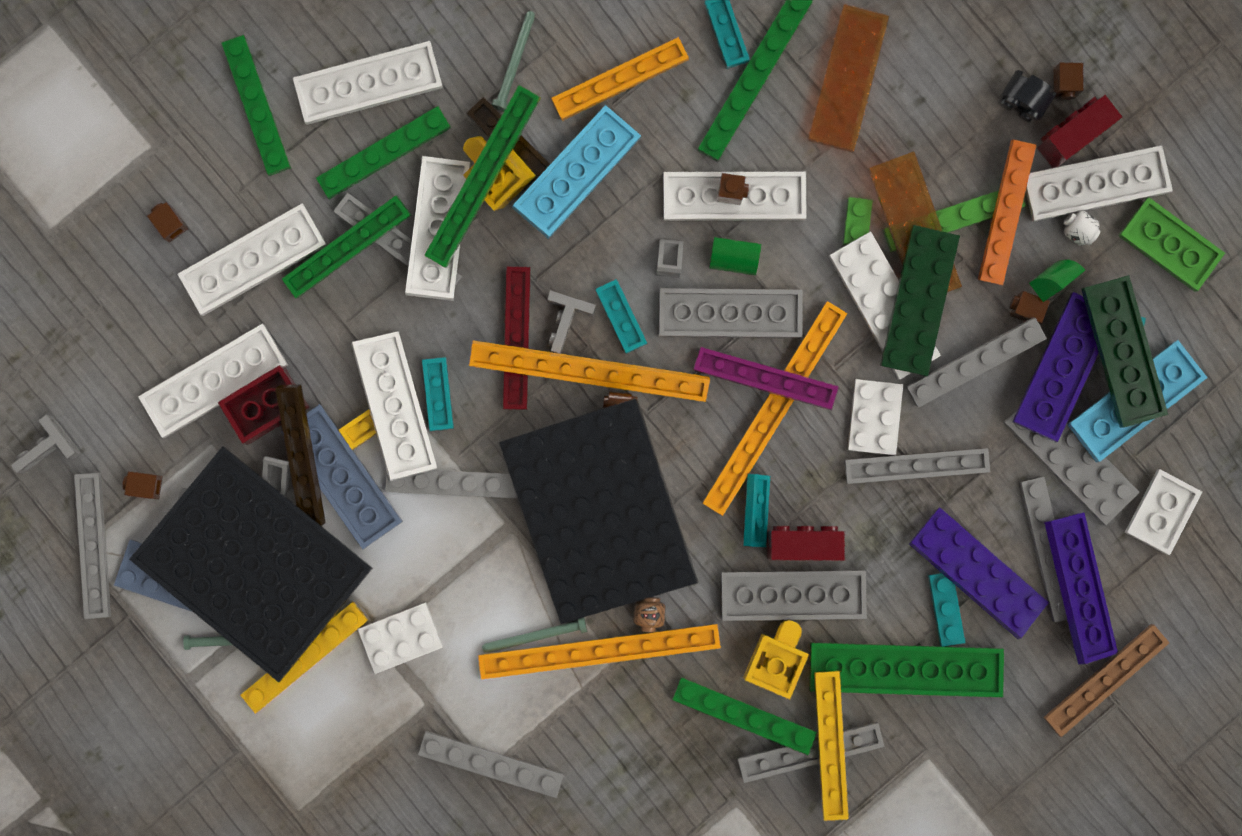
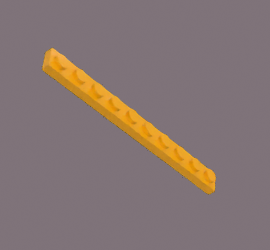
M827 301L784 371L808 378L848 313ZM772 393L769 394L702 502L703 505L721 516L724 515L794 400Z
M474 340L472 342L469 366L702 402H706L710 383L709 376Z
M718 624L481 654L478 655L482 680L712 650L721 647Z

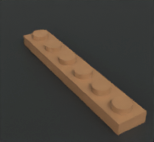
M1150 624L1043 718L1057 735L1062 737L1165 648L1169 641L1154 624Z

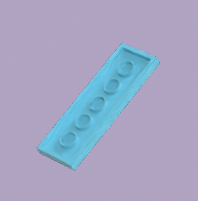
M605 105L513 204L512 208L549 239L638 142L641 135Z
M1179 340L1174 341L1153 358L1167 409L1207 379V376ZM1108 392L1067 425L1095 462L1098 463L1154 419L1120 428L1111 394Z

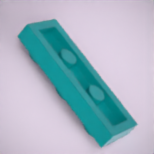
M705 0L704 4L726 68L729 69L749 62L750 58L730 1Z
M615 279L596 288L595 291L625 353L628 354L647 345V341L618 280Z
M447 358L422 360L429 430L454 429Z
M748 474L743 546L766 547L770 476Z
M942 573L928 575L940 646L945 647L966 643L955 584Z

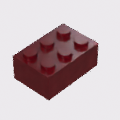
M1106 95L1100 99H1097L1095 96L1078 111L1073 112L1062 123L1047 132L1040 139L1043 143L1037 149L1052 168H1057L1122 118V115Z
M282 365L275 367L218 402L242 444L249 445L282 425L275 388L279 385H296L286 367ZM304 399L305 408H306V410H307V409H309L310 407H309V405L307 404V402H306L305 399Z
M773 526V531H767V560L845 561V531H838V526H821V531H814V526H797V531H790V526Z

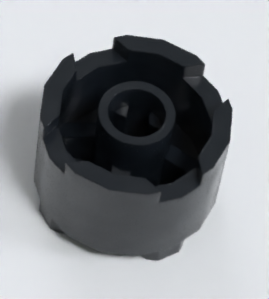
M1016 70L1002 92L999 104L1008 110L1012 108L1020 112L1018 116L1031 123L1032 119L1036 121L1041 120L1057 93H1050L1049 91L1052 87L1038 77L1031 75L1030 78L1022 76L1023 71Z

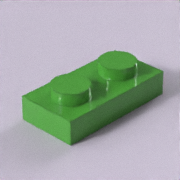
M848 198L843 245H848L869 233L873 200Z

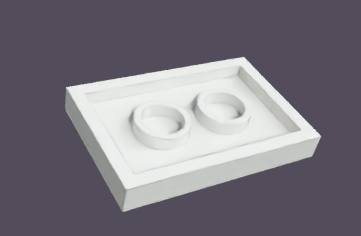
M855 379L848 451L896 456L903 384Z
M1157 469L1125 533L1166 555H1170L1202 491L1161 469Z
M427 603L358 629L375 674L443 648Z

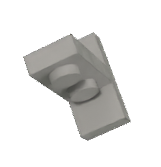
M550 290L547 299L548 303L563 307L564 311L559 310L555 324H559L557 333L552 332L548 346L552 347V353L561 354L575 311L593 317L596 305Z
M45 415L38 421L50 436H44L35 442L36 446L32 450L20 453L15 458L17 461L11 466L16 473L25 474L58 448L67 459L75 460L82 453L55 417Z

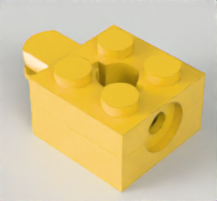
M481 136L469 138L464 143L463 150L474 163L463 174L466 179L487 143ZM514 150L510 153L485 198L487 204L494 211L504 208L536 177Z
M785 620L779 625L774 638L761 633L743 679L790 699L809 655L796 648L802 634L800 625L795 621Z

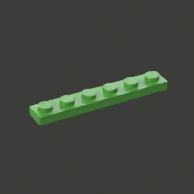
M999 190L885 228L883 232L890 252L907 246L912 225L950 233L992 219ZM1023 200L1022 208H1024V207L1026 206L1024 200Z

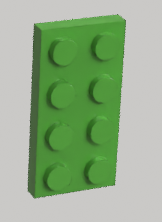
M1149 197L1144 200L1119 234L1120 238L1194 292L1201 288L1225 255V252Z

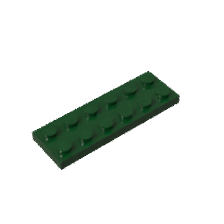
M912 225L880 366L923 376L929 375L960 235Z
M1130 276L1081 288L1120 428L1168 415Z

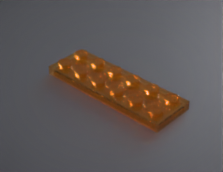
M846 4L843 5L808 141L854 152L889 20L888 15Z
M914 151L868 168L902 266L912 225L942 231ZM953 265L947 292L962 287L955 265Z

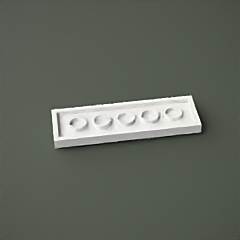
M430 41L293 77L306 125L443 88Z
M1161 145L1030 173L1025 192L1032 222L1068 215L1072 212L1077 213L1079 211H1087L1167 194L1173 190Z
M422 156L405 295L454 300L460 245L447 268L424 255L466 181L463 174L469 169L470 162Z
M806 172L663 173L664 221L806 220ZM722 173L746 176L745 183L749 184L747 198H743L741 205L717 202Z
M302 203L178 273V276L200 315L204 316L326 247L327 244Z
M869 232L830 254L829 258L883 352L899 280L872 232ZM936 346L932 361L941 356ZM892 369L898 379H902L910 374V372Z
M261 324L138 397L161 437L166 438L219 406L218 402L275 367L279 365L286 367L288 363L265 324Z
M399 331L352 342L353 353L389 481L436 470L435 458Z

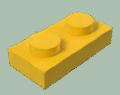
M369 409L339 429V432L352 450L376 435Z

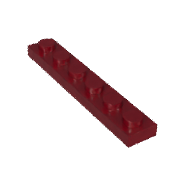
M506 267L505 345L529 349L530 267ZM504 371L503 410H527L528 375Z

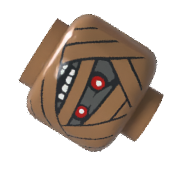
M655 597L637 601L634 607V623L637 626H641V631L655 632L656 628L662 627L665 623L666 605L660 602V598Z

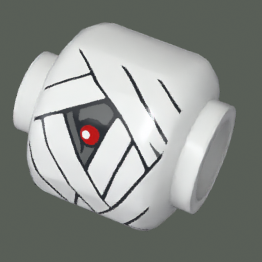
M1079 211L1076 214L1072 212L1064 221L1066 225L1064 235L1079 246L1091 245L1100 234L1099 222L1085 211Z

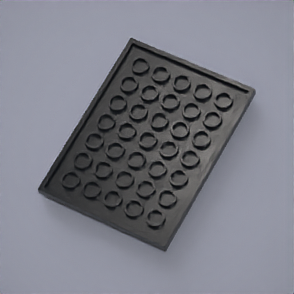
M637 397L499 442L561 624L698 583Z
M224 446L221 447L129 559L278 682L283 680L373 569L372 566Z

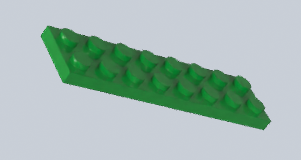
M810 642L809 691L815 692L814 672L839 671L841 693L1003 697L1004 649Z

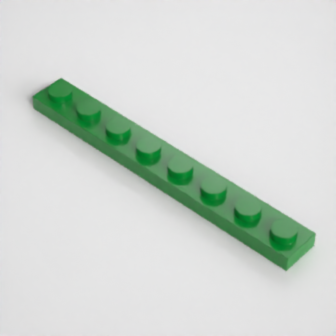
M813 0L785 1L698 147L699 152L716 162L719 161L809 10Z
M518 85L424 256L447 268L541 97Z

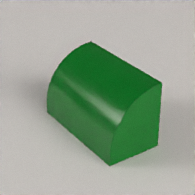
M714 237L709 269L756 276L762 244Z
M1068 259L1059 260L1029 282V284L1044 302L1065 288L1082 274L1085 269L1075 261Z

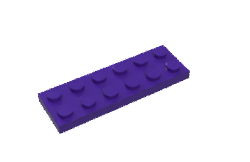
M1075 292L1070 294L1012 421L1055 443L1061 437L1099 353L1083 296Z
M940 507L935 510L909 543L912 548L1017 639H1021L1049 603Z
M1085 512L1044 522L1078 665L1117 654L1118 650Z

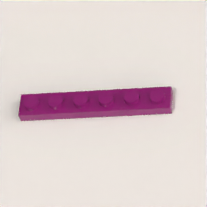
M703 347L700 348L694 366V371L830 411L833 409L839 386Z

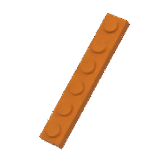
M1011 140L979 272L978 280L999 285L1004 283L1036 150L1035 144L1018 140Z

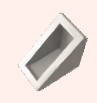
M660 239L656 276L680 278L684 241Z
M265 456L263 459L262 478L285 496H287L291 479L289 462Z

